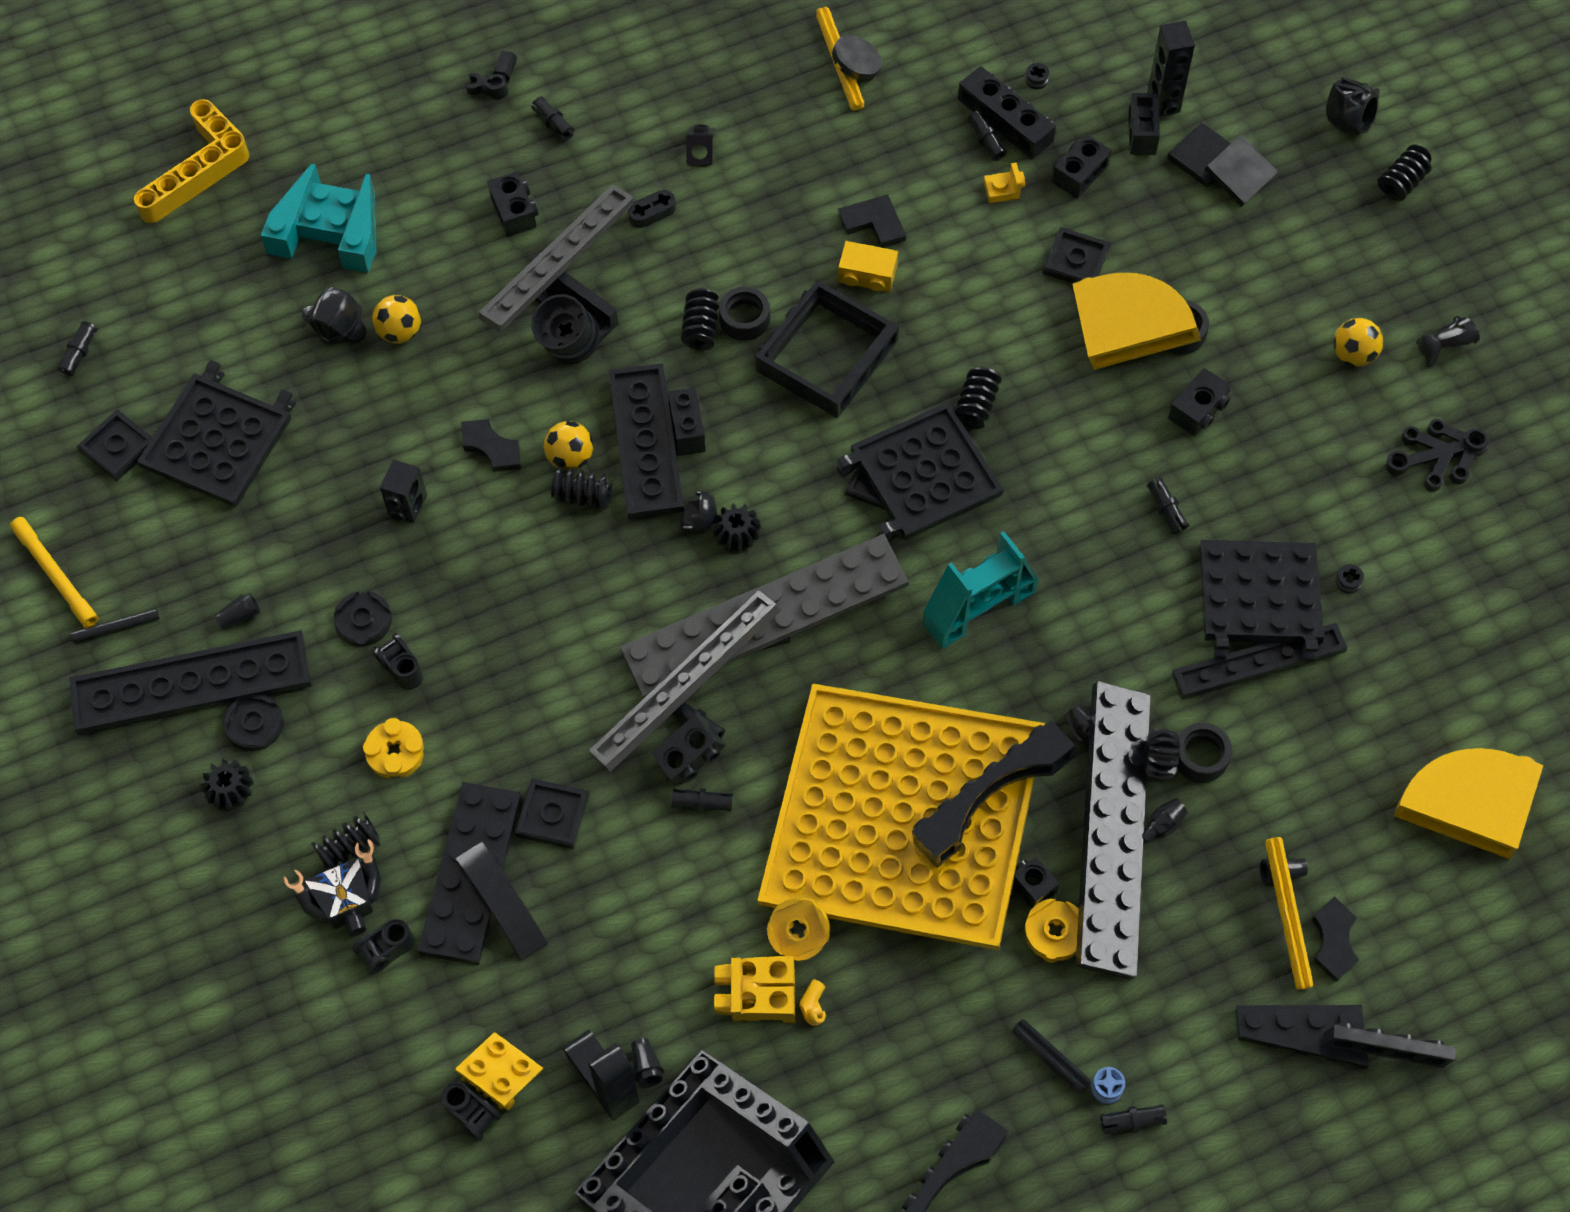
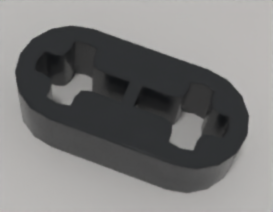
M660 190L635 201L628 209L630 223L634 227L643 228L672 215L676 209L674 194L668 190ZM663 201L665 204L668 203V205L664 206L662 203L659 204V202ZM637 212H640L641 214H645V215L641 217L639 214H636V213H637Z

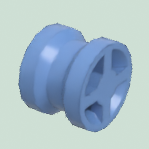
M1102 1068L1094 1076L1091 1085L1092 1095L1102 1104H1113L1120 1099L1125 1089V1079L1123 1074L1116 1068Z

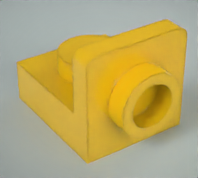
M1011 163L1010 172L984 176L983 182L989 203L1020 199L1021 188L1025 187V177L1023 171L1019 172L1017 163Z

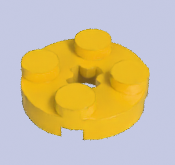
M397 718L388 719L385 723L375 727L369 733L363 745L366 761L371 770L378 776L391 779L390 777L400 776V778L411 775L421 765L424 757V744L419 731L413 725L400 721ZM400 745L399 749L401 752L399 754L394 752L390 755L387 754L389 746Z
M796 897L780 903L772 912L767 926L768 939L774 950L784 956H794V960L797 961L806 960L818 954L828 942L830 936V924L825 911L814 900L809 898ZM798 920L800 924H805L806 929L803 931V937H800L798 933L792 934L791 928L795 926L793 921Z
M1047 899L1035 905L1029 912L1024 927L1025 938L1031 950L1049 963L1067 960L1076 955L1079 909L1070 902L1066 901L1064 903L1056 901V899ZM1052 923L1056 927L1061 925L1063 927L1061 936L1057 937L1056 935L1049 934V925Z

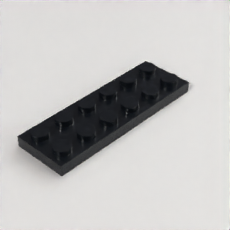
M663 363L609 370L628 519L684 512Z
M462 782L418 948L419 955L475 965L480 964L492 913L475 886L471 884L456 858L482 842L503 871L522 798L521 792Z

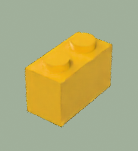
M846 241L838 267V282L848 286L870 288L877 292H891L898 266V251Z

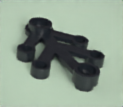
M1433 419L1427 428L1429 435L1420 432L1414 426H1408L1404 429L1401 437L1402 441L1407 445L1418 443L1430 448L1429 450L1407 455L1399 450L1393 451L1389 454L1385 463V467L1391 475L1399 476L1406 473L1409 467L1438 460L1432 473L1427 475L1424 486L1428 491L1436 492L1443 484V475L1452 455L1464 452L1459 465L1455 466L1450 474V479L1453 483L1464 484L1469 476L1468 469L1474 456H1480L1487 451L1489 440L1486 433L1480 429H1471L1463 432L1446 425L1440 419ZM1433 426H1437V427H1439L1441 430H1440V431H1436V430L1433 429ZM1407 434H1413L1415 438H1410ZM1444 435L1457 442L1448 444L1436 438ZM1393 464H1398L1401 468L1395 467ZM1455 473H1462L1464 477H1458ZM1429 480H1435L1438 484H1432Z

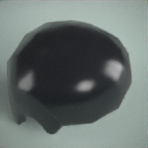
M696 491L695 494L699 496V499L688 501L681 521V529L700 534L706 532L714 524L715 515H717L718 511L716 501L712 494L704 491Z

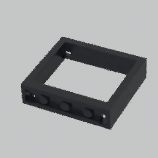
M817 280L808 291L805 290L803 292L801 301L797 306H792L789 309L784 322L773 329L767 343L759 346V352L754 357L756 359V371L832 416L839 418L898 342L899 326ZM818 305L825 307L877 337L832 395L774 362Z

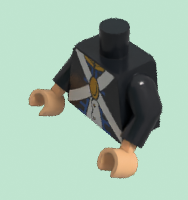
M369 839V852H361L357 842L355 853L358 858L305 880L306 886L302 885L303 876L298 870H294L298 875V881L295 884H289L287 878L283 877L287 887L295 890L293 894L304 913L321 924L330 923L333 929L345 925L350 937L358 936L367 930L362 917L373 912L372 903L378 899L381 885L376 859L372 858L374 844Z

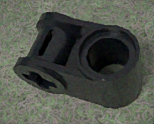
M394 633L392 639L379 648L374 647L371 649L380 665L390 673L400 687L411 690L421 684L423 674L418 661L397 633ZM407 669H413L410 673L402 674Z
M392 919L372 933L356 941L352 950L355 954H359L366 964V972L369 975H373L385 969L391 962L403 954L409 952L414 945L415 938L409 926L403 920ZM405 932L404 937L400 941H392L395 933ZM370 951L373 952L374 957L371 956Z
M461 1082L449 1083L442 1091L441 1099L447 1113L479 1142L484 1138L482 1134L495 1120L499 1121L502 1117L487 1101L478 1097ZM456 1093L465 1095V1100L461 1105L452 1106L449 1104V1099L452 1095Z

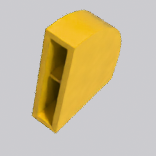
M1112 273L1094 278H1085L1080 282L1073 283L1087 354L1093 370L1201 341L1189 305L1175 289L1161 280L1137 273Z
M1464 749L1445 754L1427 764L1415 775L1400 798L1393 816L1511 859L1519 847L1543 765L1536 763L1527 756H1517L1494 749Z

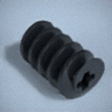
M1418 144L1410 145L1388 167V170L1377 179L1378 186L1382 192L1396 201H1403L1413 191V188L1417 187L1419 182L1432 170L1430 163L1432 158L1428 149Z
M697 288L688 292L685 297L686 304L684 306L685 313L683 315L681 340L687 347L694 350L706 351L715 346L713 339L716 337L715 329L717 328L716 320L718 319L717 311L719 309V304L716 301H718L719 296L712 290Z
M975 367L968 371L957 407L954 411L963 426L972 429L984 428V421H987L990 417L989 412L993 408L992 403L996 399L995 394L998 392V385L1002 381L1001 375L995 370Z
M558 466L552 481L551 497L554 498L555 496L557 502H563L566 498L568 504H574L577 499L579 506H584L588 501L590 508H595L599 503L601 510H606L611 500L613 480L607 483L606 474H602L599 481H596L595 472H591L588 479H585L584 470H580L577 477H574L573 468H569L567 474L563 475L562 467Z
M364 811V821L357 816L353 817L354 827H351L346 822L342 823L343 834L334 828L332 830L333 840H330L325 835L321 836L323 846H319L314 841L311 842L326 869L328 867L331 869L337 867L338 861H341L343 864L349 862V854L354 858H358L355 853L357 842L359 848L366 852L370 851L368 839L377 846L381 845L380 837Z

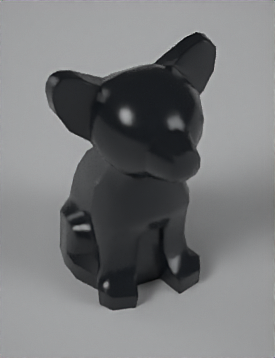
M1455 316L1453 317V323L1439 329L1435 335H1423L1417 339L1416 344L1421 354L1427 357V366L1432 367L1438 359L1441 348L1469 345L1471 343L1476 344L1480 340V334L1472 320L1466 317Z

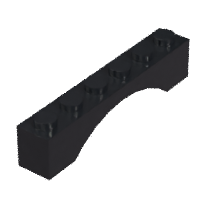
M1051 720L1044 726L1039 725L1035 727L1029 734L1028 739L1021 744H1014L1007 751L1006 756L998 763L996 761L990 763L984 769L983 775L975 781L970 780L965 783L958 795L953 799L948 798L937 807L936 812L929 818L924 817L920 819L913 827V843L936 868L940 867L960 851L963 835L970 819L978 807L992 794L1019 780L1037 776H1053L1075 758V745Z
M977 1108L971 1116L965 1114L956 1128L960 1133L954 1142L949 1139L938 1154L942 1159L936 1168L930 1166L920 1180L924 1184L918 1194L912 1192L909 1195L902 1209L905 1212H926L939 1192L956 1177L974 1168L988 1165L1005 1141L1008 1130Z

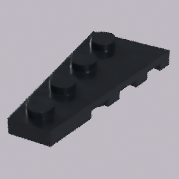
M1237 1005L1235 1008L1238 1040L1277 1049L1279 1047L1294 1050L1295 1053L1307 1056L1308 1054L1320 1056L1332 1062L1350 1063L1362 1069H1367L1369 1066L1366 1053L1323 1046V1033L1336 1023H1349L1354 1026V1029L1365 1030L1362 1005Z

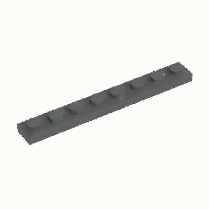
M612 184L479 311V320L501 333L633 205L634 197Z
M758 590L589 750L592 756L611 772L781 611L778 605Z

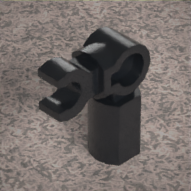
M501 51L491 76H485L484 78L478 73H470V80L475 84H465L467 93L475 95L483 92V94L490 95L496 100L505 98L509 91L506 82L510 81L516 65V55L513 52Z

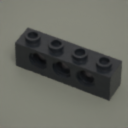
M1186 21L1160 25L1147 89V93H1158L1159 116H1171L1181 112L1195 48Z
M980 66L959 83L958 100L973 112L982 111L991 127H994L997 132L1031 159H1034L1054 142L1056 125L1053 121L1038 112L1030 102H1026L1018 96L1011 87H1007L999 81L992 72H988Z

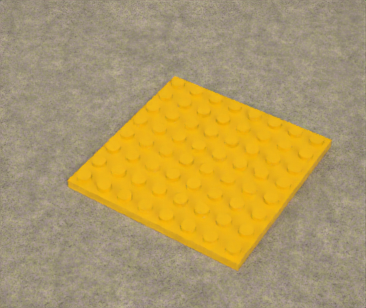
M812 684L757 900L758 904L775 908L780 903L791 898H809L821 906L830 919L999 950L1035 777L1019 780L1003 787L980 805L967 825L960 851L938 868L913 843L912 831L914 825L924 817L929 818L933 815L937 807L948 798L953 799L960 793V789L965 783L978 779L983 775L984 769L994 761L998 763L1006 756L1007 751L1014 744L1023 743L1029 738V734L1035 727L1039 725L1044 726L1045 723Z

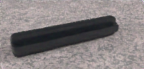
M1022 1019L1015 1025L1012 1031L1013 1034L1077 1093L1081 1094L1088 1088L1091 1082L1090 1078L1026 1020Z

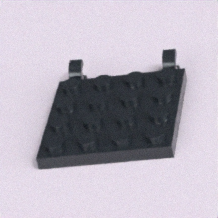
M210 360L202 376L193 374L137 463L143 469L237 507L291 421L290 412L296 403L291 400L292 393L283 389L280 391L274 405H270L221 385L219 382L225 374L219 370L221 367L220 363Z
M948 402L852 444L850 448L851 454L839 457L838 462L840 465L836 468L840 476L844 477L860 466L893 520L879 525L881 532L877 533V536L885 534L888 542L900 533L904 540L996 499L1002 496L1004 489Z
M1201 540L1200 565L1205 640L1214 641V659H1226L1229 641L1302 643L1303 662H1315V652H1318V644H1323L1324 640L1316 543Z

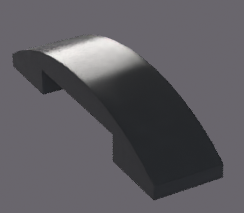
M482 842L456 858L471 884L475 886L501 926L506 938L521 961L548 944L516 890Z

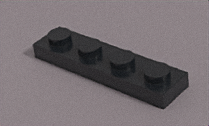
M1336 1023L1323 1033V1046L1441 1068L1456 1060V1047L1445 1046V1043L1440 1040H1427L1423 1042L1414 1040V1036L1408 1034L1391 1036L1384 1034V1031L1380 1029H1354V1026L1349 1023Z

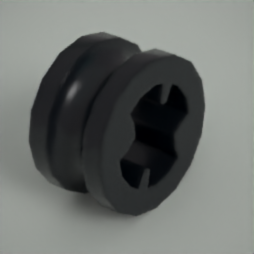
M1042 63L1029 65L1026 71V84L1032 89L1044 88L1049 80L1050 72L1048 67Z
M1344 565L1338 572L1336 585L1344 593H1355L1362 585L1364 573L1356 565ZM1347 575L1353 576L1352 583L1346 582Z

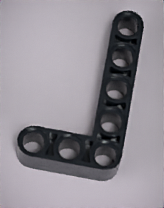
M588 1029L562 1047L572 1065L613 1121L640 1103L632 1066L616 1043L604 1050L593 1033Z

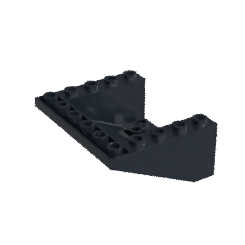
M701 1050L574 1194L592 1212H793L835 1161L808 1121Z

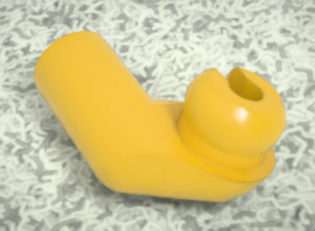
M815 979L811 981L799 1003L805 1021L812 1026L823 1023L826 1018V1013L822 1011L818 1002L826 986Z

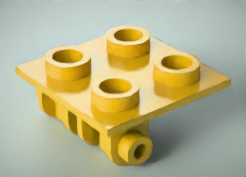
M494 1032L455 1071L462 1076L461 1080L463 1082L467 1081L476 1088L478 1093L483 1091V1097L486 1099L491 1097V1100L498 1105L499 1109L505 1108L509 1111L515 1104L513 1098L543 1070V1067Z

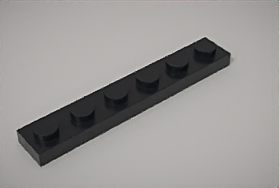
M1337 623L1323 626L1324 640L1323 644H1318V652H1315V661L1346 653L1348 648ZM1267 642L1229 653L1226 659L1212 658L1173 669L1171 675L1181 699L1184 700L1312 662H1303L1302 643Z

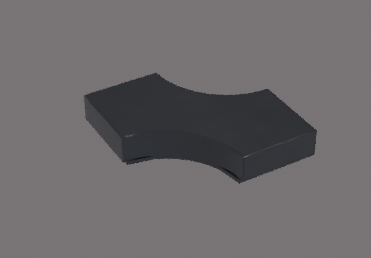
M489 419L461 422L464 451L477 452L485 456L490 461L493 472L521 469L519 440H510L499 436L492 429Z
M1334 896L1312 918L1321 935L1320 952L1313 961L1337 982L1357 964L1359 958L1353 952L1349 940L1350 929L1357 917Z

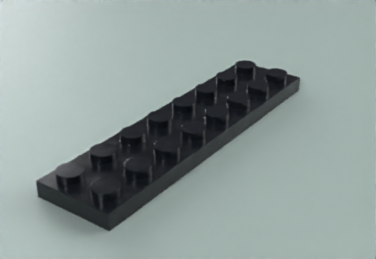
M302 630L69 677L74 728L77 734L229 704L236 700L252 699L251 696L254 695L267 696L312 686Z

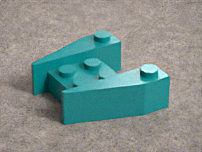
M311 164L269 213L261 233L266 253L292 259L300 237L339 244L338 253L343 269L369 273L377 252L375 192L370 174L365 175L360 191L321 184L316 165Z
M1002 531L999 536L997 554L993 553L986 557L981 565L974 569L968 568L961 574L952 562L947 565L924 609L923 625L939 646L944 649L966 635L967 624L972 619L1005 599H1008L1012 606L1034 594L1037 590L1039 579L1023 554L1007 534Z

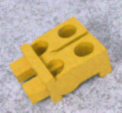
M794 956L731 958V964L715 966V985H731V994H715V1014L732 1015L733 1021L782 1020L783 1023H795Z

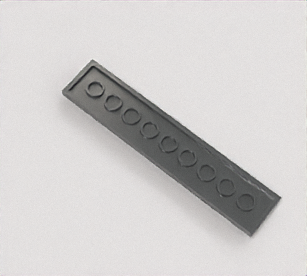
M882 534L620 647L644 699L758 590L775 602L781 611L724 665L909 586V581L885 534Z

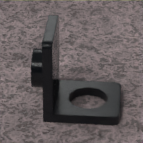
M704 124L694 125L689 128L686 135L687 164L712 165L713 137L716 128H709L708 125ZM697 144L704 145L707 149L706 157L702 159L694 157L692 148Z

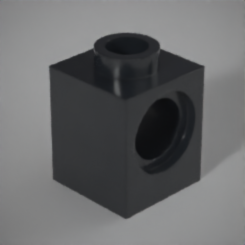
M1035 856L1029 862L1025 859L1017 864L1012 887L1032 909L1041 901L1054 897L1058 892L1060 883ZM1029 877L1037 878L1041 884L1037 886H1031L1026 882L1025 879Z

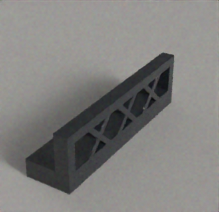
M536 251L529 258L530 263L540 254ZM565 271L535 299L541 304L548 298V294L553 293L566 294L576 298L593 318L604 326L600 330L599 343L619 324L617 309Z

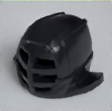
M1341 77L1340 80L1333 83L1327 99L1326 115L1328 121L1344 132L1347 131L1356 135L1367 133L1377 115L1380 89L1376 87L1373 89L1366 83Z
M333 286L328 287L319 295L314 306H308L302 311V317L305 322L319 334L321 341L326 344L342 343L344 340L358 342L364 339L367 334V329L360 319L362 306L345 290L337 289Z

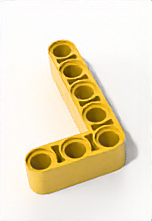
M204 99L197 100L190 107V113L197 131L210 144L135 194L134 202L144 222H158L248 161L249 151L242 133L210 101Z

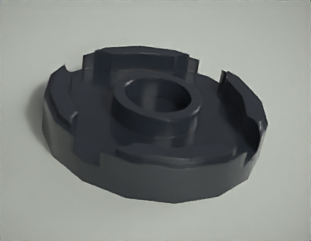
M857 36L841 37L837 40L831 52L834 63L837 64L838 62L841 66L840 70L853 79L864 81L870 77L874 78L882 65L881 56L877 49L868 41Z
M358 591L349 594L339 602L334 612V626L343 641L350 645L363 647L375 644L385 637L390 630L392 616L390 607L382 596L370 591H366L367 593H359Z
M266 695L251 696L252 699L243 701L236 700L225 712L224 729L234 746L247 751L265 749L276 742L282 733L284 725L282 711L274 699Z

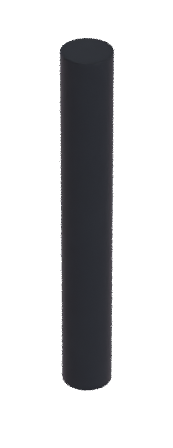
M156 608L71 632L73 642L78 643L160 619Z

